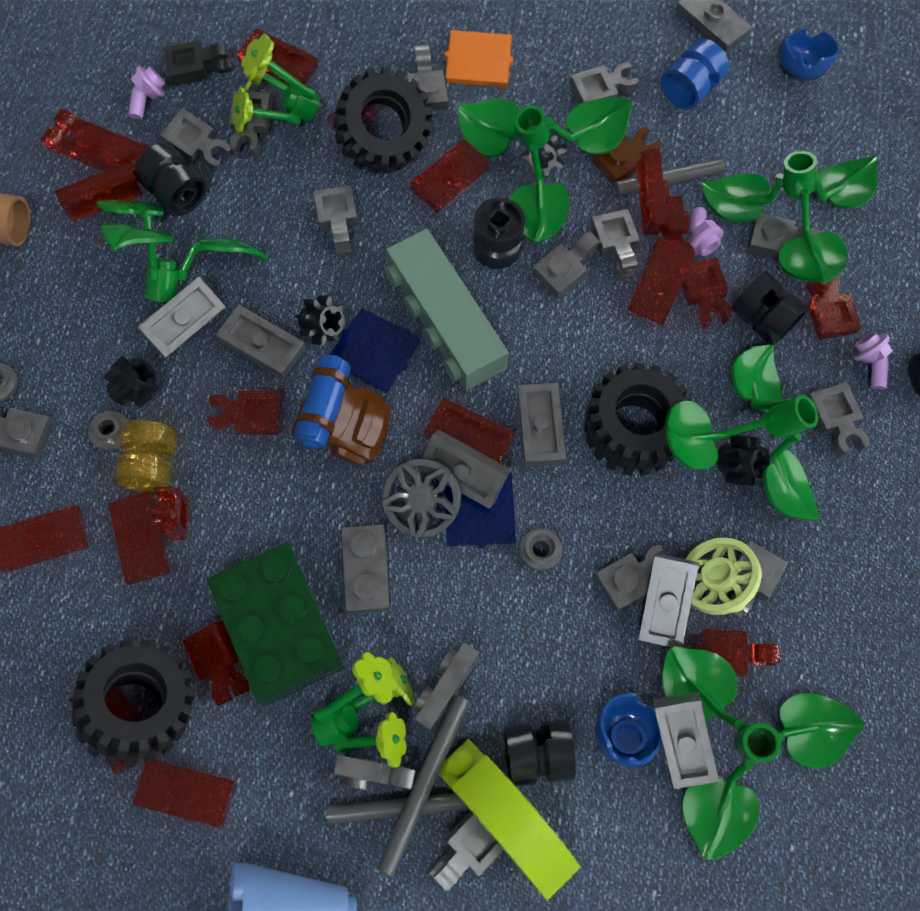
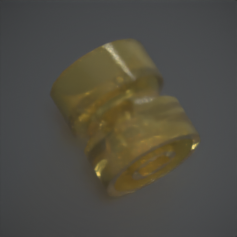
M131 420L125 422L119 444L120 449L125 454L117 458L113 477L114 483L123 488L139 492L161 493L167 491L170 487L173 466L167 460L175 455L178 438L177 430L171 426L154 421Z

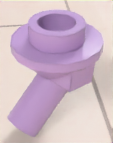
M139 65L136 67L135 75L131 78L135 86L131 94L128 116L133 119L142 120L146 97L148 96L152 100L157 97H164L166 94L162 87L166 83L152 67L149 66L145 70Z
M697 207L692 211L690 232L692 235L686 244L692 255L701 254L702 256H707L720 246V239L724 232L713 220H706L707 212L701 207Z
M871 332L858 340L854 345L857 349L852 355L854 360L872 363L870 384L872 389H887L889 366L887 356L893 352L889 346L890 337L887 333L878 335L876 332Z

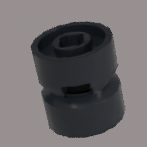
M159 143L144 151L137 160L134 170L137 180L149 193L155 196L158 203L170 215H185L194 210L203 201L208 187L206 180L193 167L188 166L186 159L171 144Z
M492 198L479 205L475 212L473 252L476 259L488 268L503 269L510 267L521 254L525 216L522 208L514 201L507 198Z
M764 272L738 297L731 307V311L746 324L755 323L757 325L756 333L769 345H775L794 328L809 308L793 294L784 295L782 293L783 285L771 274ZM764 305H766V306L769 307L770 309L767 311V310L764 308Z
M567 719L542 722L539 729L536 730L529 723L504 726L508 776L515 787L534 785L541 776H544L549 783L575 780V752L571 728Z

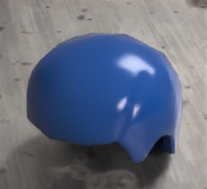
M803 28L793 35H786L779 46V58L784 70L799 79L815 80L822 77L841 51L838 41L826 31L811 37L807 35V29Z
M629 692L615 695L599 711L594 728L596 742L602 753L611 761L629 768L640 767L651 762L661 750L662 737L655 708L638 700L635 693Z

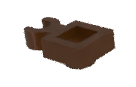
M647 127L639 129L635 133L634 139L630 142L624 137L619 146L613 151L602 155H593L592 162L613 186L615 181L628 179L641 171L644 167L645 159H652L658 154L661 146L659 140L651 145L643 143L649 134Z

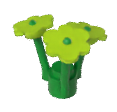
M263 34L259 40L255 39L249 44L246 56L241 62L244 74L250 78L245 88L239 87L238 93L233 98L232 123L235 125L237 133H242L244 124L249 123L252 116L286 121L298 127L301 120L310 122L319 106L320 96L315 93V90L303 85L271 60L274 42L266 34ZM267 68L271 70L273 73H275L277 76H279L281 79H283L285 82H287L290 86L267 74ZM261 80L284 92L281 105L286 108L287 113L253 108V102L249 99V94L247 93L251 83L259 86Z
M366 652L352 667L358 684L329 705L314 711L311 718V729L320 745L328 747L334 744L337 753L350 748L377 746L383 759L387 758L388 765L391 768H397L401 763V756L405 755L407 749L404 740L406 727L404 721L401 718H397L394 712H388L385 720L379 722L376 735L351 737L359 726L356 711L377 700L382 704H386L392 700L393 696L396 698L403 696L409 706L414 704V692L408 683L404 670L396 663L394 658L391 657L386 660L383 657H377L375 659L371 653ZM362 693L365 694V695L359 697L358 699L354 700L356 697H358V696L361 695Z

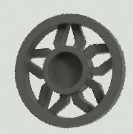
M421 458L407 461L398 466L385 483L383 491L384 510L393 525L405 534L414 537L437 535L447 529L459 513L461 506L459 483L446 466L435 460ZM413 466H427L436 470L428 474L423 481L422 474ZM405 470L415 478V483L412 485L407 482ZM442 474L443 477L438 487L431 483V480ZM399 477L401 486L406 491L400 490L392 494L393 485ZM447 482H449L452 489L453 504L446 497L439 494L444 491ZM399 497L404 498L406 505L393 506L392 501ZM441 503L450 514L439 512L436 510V507ZM410 510L411 512L407 517L409 525L405 524L396 512L405 513ZM429 513L435 518L446 519L441 525L427 529L431 520ZM416 514L422 515L423 519L419 529H416Z

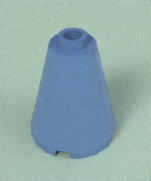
M245 862L233 863L228 903L229 911H357L356 897H348L347 887Z

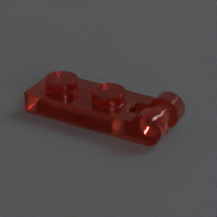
M66 109L58 111L54 117L55 125L52 129H46L40 138L41 142L54 152L133 184L137 182L134 174L137 160L144 151L150 148L147 145L79 119ZM69 132L75 134L72 140L65 138Z

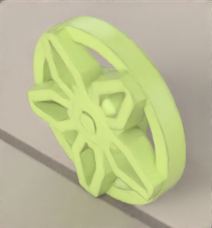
M732 538L711 539L695 547L685 558V560L699 562L698 569H702L701 574L697 572L696 580L700 583L696 586L691 605L701 612L711 615L737 613L745 608V605L752 600L759 589L762 577L760 563L750 547L739 540ZM716 549L711 560H698L704 554ZM727 549L728 559L723 557ZM734 549L744 553L750 561L736 562ZM742 570H752L742 576L738 575V572ZM737 583H739V584H747V583H749V584H748L747 588L744 590V592L742 593V589H741V587H740ZM709 589L710 593L701 599L704 592ZM731 590L735 591L736 599L732 601L727 597V592ZM719 594V598L724 604L713 605L712 603L716 601Z

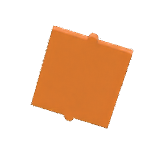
M451 30L449 50L445 52V60L447 61L446 83L508 88L509 66L513 65L514 59L510 56L512 35Z

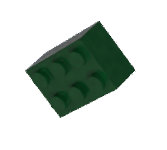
M288 542L206 579L254 697L261 705L266 707L345 669L298 560Z

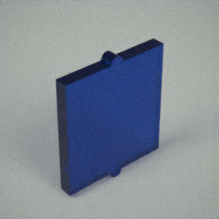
M361 308L348 329L341 331L342 337L330 355L344 359L351 367L350 374L387 394L401 371L408 369L407 362L420 344V339Z
M509 472L495 503L490 509L461 493L459 513L454 522L446 529L447 546L477 545L479 549H483L485 545L516 544L512 472ZM446 485L445 497L453 504L452 489Z

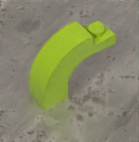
M469 739L444 761L439 772L440 777L469 808L520 871L548 901L581 868L574 856L514 784Z

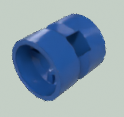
M705 38L694 41L680 55L681 58L674 61L661 75L660 84L664 95L678 108L684 110L695 108L709 94V91L716 87L728 74L729 60L725 52L718 44Z

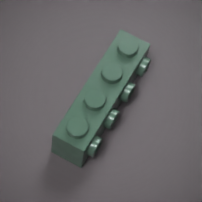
M428 228L387 248L388 265L384 267L387 278L394 288L400 286L405 294L403 298L405 306L414 319L419 317L424 324L423 333L433 350L439 348L445 358L443 365L453 382L459 380L465 391L505 371L507 369L509 352Z

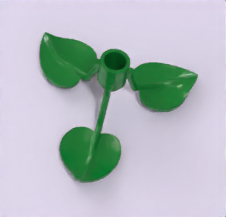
M609 97L581 103L571 110L566 117V127L570 133L555 124L552 117L546 119L543 110L538 106L529 105L519 110L514 102L499 98L476 103L459 104L458 118L466 142L474 152L481 156L498 157L504 154L509 147L510 140L517 141L520 139L522 145L530 149L537 186L523 185L513 192L509 200L519 205L524 213L525 226L523 236L531 243H540L551 238L561 229L567 220L570 210V199L565 187L560 183L544 185L538 149L548 142L550 130L569 142L578 140L579 148L586 154L602 155L609 153L617 148L625 137L632 110V101L627 98Z
M796 151L785 158L783 173L776 175V183L772 190L770 183L763 176L753 173L735 174L714 181H702V190L711 210L719 217L731 222H747L759 218L763 213L764 204L772 203L782 186L790 198L801 199L804 238H793L783 244L779 251L780 266L786 274L799 280L815 283L829 282L842 273L847 261V249L844 241L833 232L827 231L811 235L809 195L813 192L820 201L829 200L834 207L841 209L865 205L873 199L877 189V156L847 161L817 173L816 156L808 151Z
M102 200L96 202V206L102 209L104 213L136 214L144 221L145 228L120 223H102L100 232L113 251L131 244H147L149 265H147L146 299L168 302L178 294L179 280H187V271L194 256L201 251L250 253L267 263L266 255L242 241L229 238H198V242L191 245L181 268L178 269L176 268L175 260L156 257L155 243L173 242L172 235L152 230L151 215L164 216L162 208L140 201Z
M774 345L750 348L738 355L731 366V379L736 393L742 399L750 401L752 409H758L760 412L765 413L766 415L763 419L711 433L710 418L697 403L681 401L673 405L669 410L665 421L668 446L675 458L685 467L692 470H705L717 462L718 452L714 444L716 440L764 426L770 435L786 438L771 453L770 458L773 464L767 465L763 470V484L767 498L773 508L784 516L808 521L821 519L801 463L792 452L786 450L792 443L802 439L800 432L814 428L817 425L818 411L813 401L806 395L782 400L781 385L774 363Z
M678 646L671 647L666 654L662 669V685L665 698L699 692L706 724L716 713L720 719L737 730L734 744L739 755L743 757V761L729 774L727 782L718 776L719 782L687 787L682 799L684 822L701 856L706 860H715L736 850L748 839L757 825L760 812L757 795L748 787L735 785L740 776L753 768L754 762L765 763L775 759L781 750V742L786 737V750L794 761L807 768L820 769L836 763L844 755L854 738L864 728L865 723L851 709L834 699L814 693H800L786 699L779 708V719L784 729L776 731L772 726L765 723L745 724L741 719L733 717L721 708L730 704L735 699L738 688L735 671L723 657L707 650L687 649Z

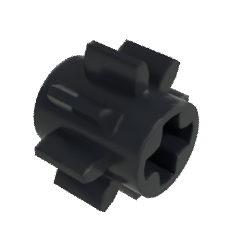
M554 131L550 134L548 142L543 146L545 151L549 153V157L543 158L542 153L538 152L541 170L546 178L549 177L550 169L554 166L560 169L563 168L564 161L557 155L564 154L567 151V144H558V134ZM525 150L521 153L520 160H529L531 165L529 174H533L534 167L530 150Z
M319 295L317 300L304 299L305 307L295 316L301 328L299 335L312 336L311 342L314 345H325L326 340L339 341L338 334L347 326L342 312L344 306L331 305V296Z
M122 356L111 366V370L104 375V379L108 381L107 392L116 403L125 407L133 401L139 408L143 407L153 398L152 394L159 389V386L155 383L157 378L155 370L148 362L139 358L133 359L129 363Z
M731 436V443L722 444L718 450L717 467L720 472L727 473L726 483L754 486L755 478H762L764 468L769 465V453L766 448L759 447L760 438Z

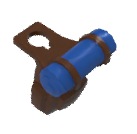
M321 355L316 368L312 371V382L307 397L300 405L291 436L302 445L311 449L325 448L326 446L330 448L332 456L353 465L369 464L375 460L386 436L391 406L386 404L383 398L368 391L366 388L360 386L353 387L348 380L351 367L344 359L334 355Z

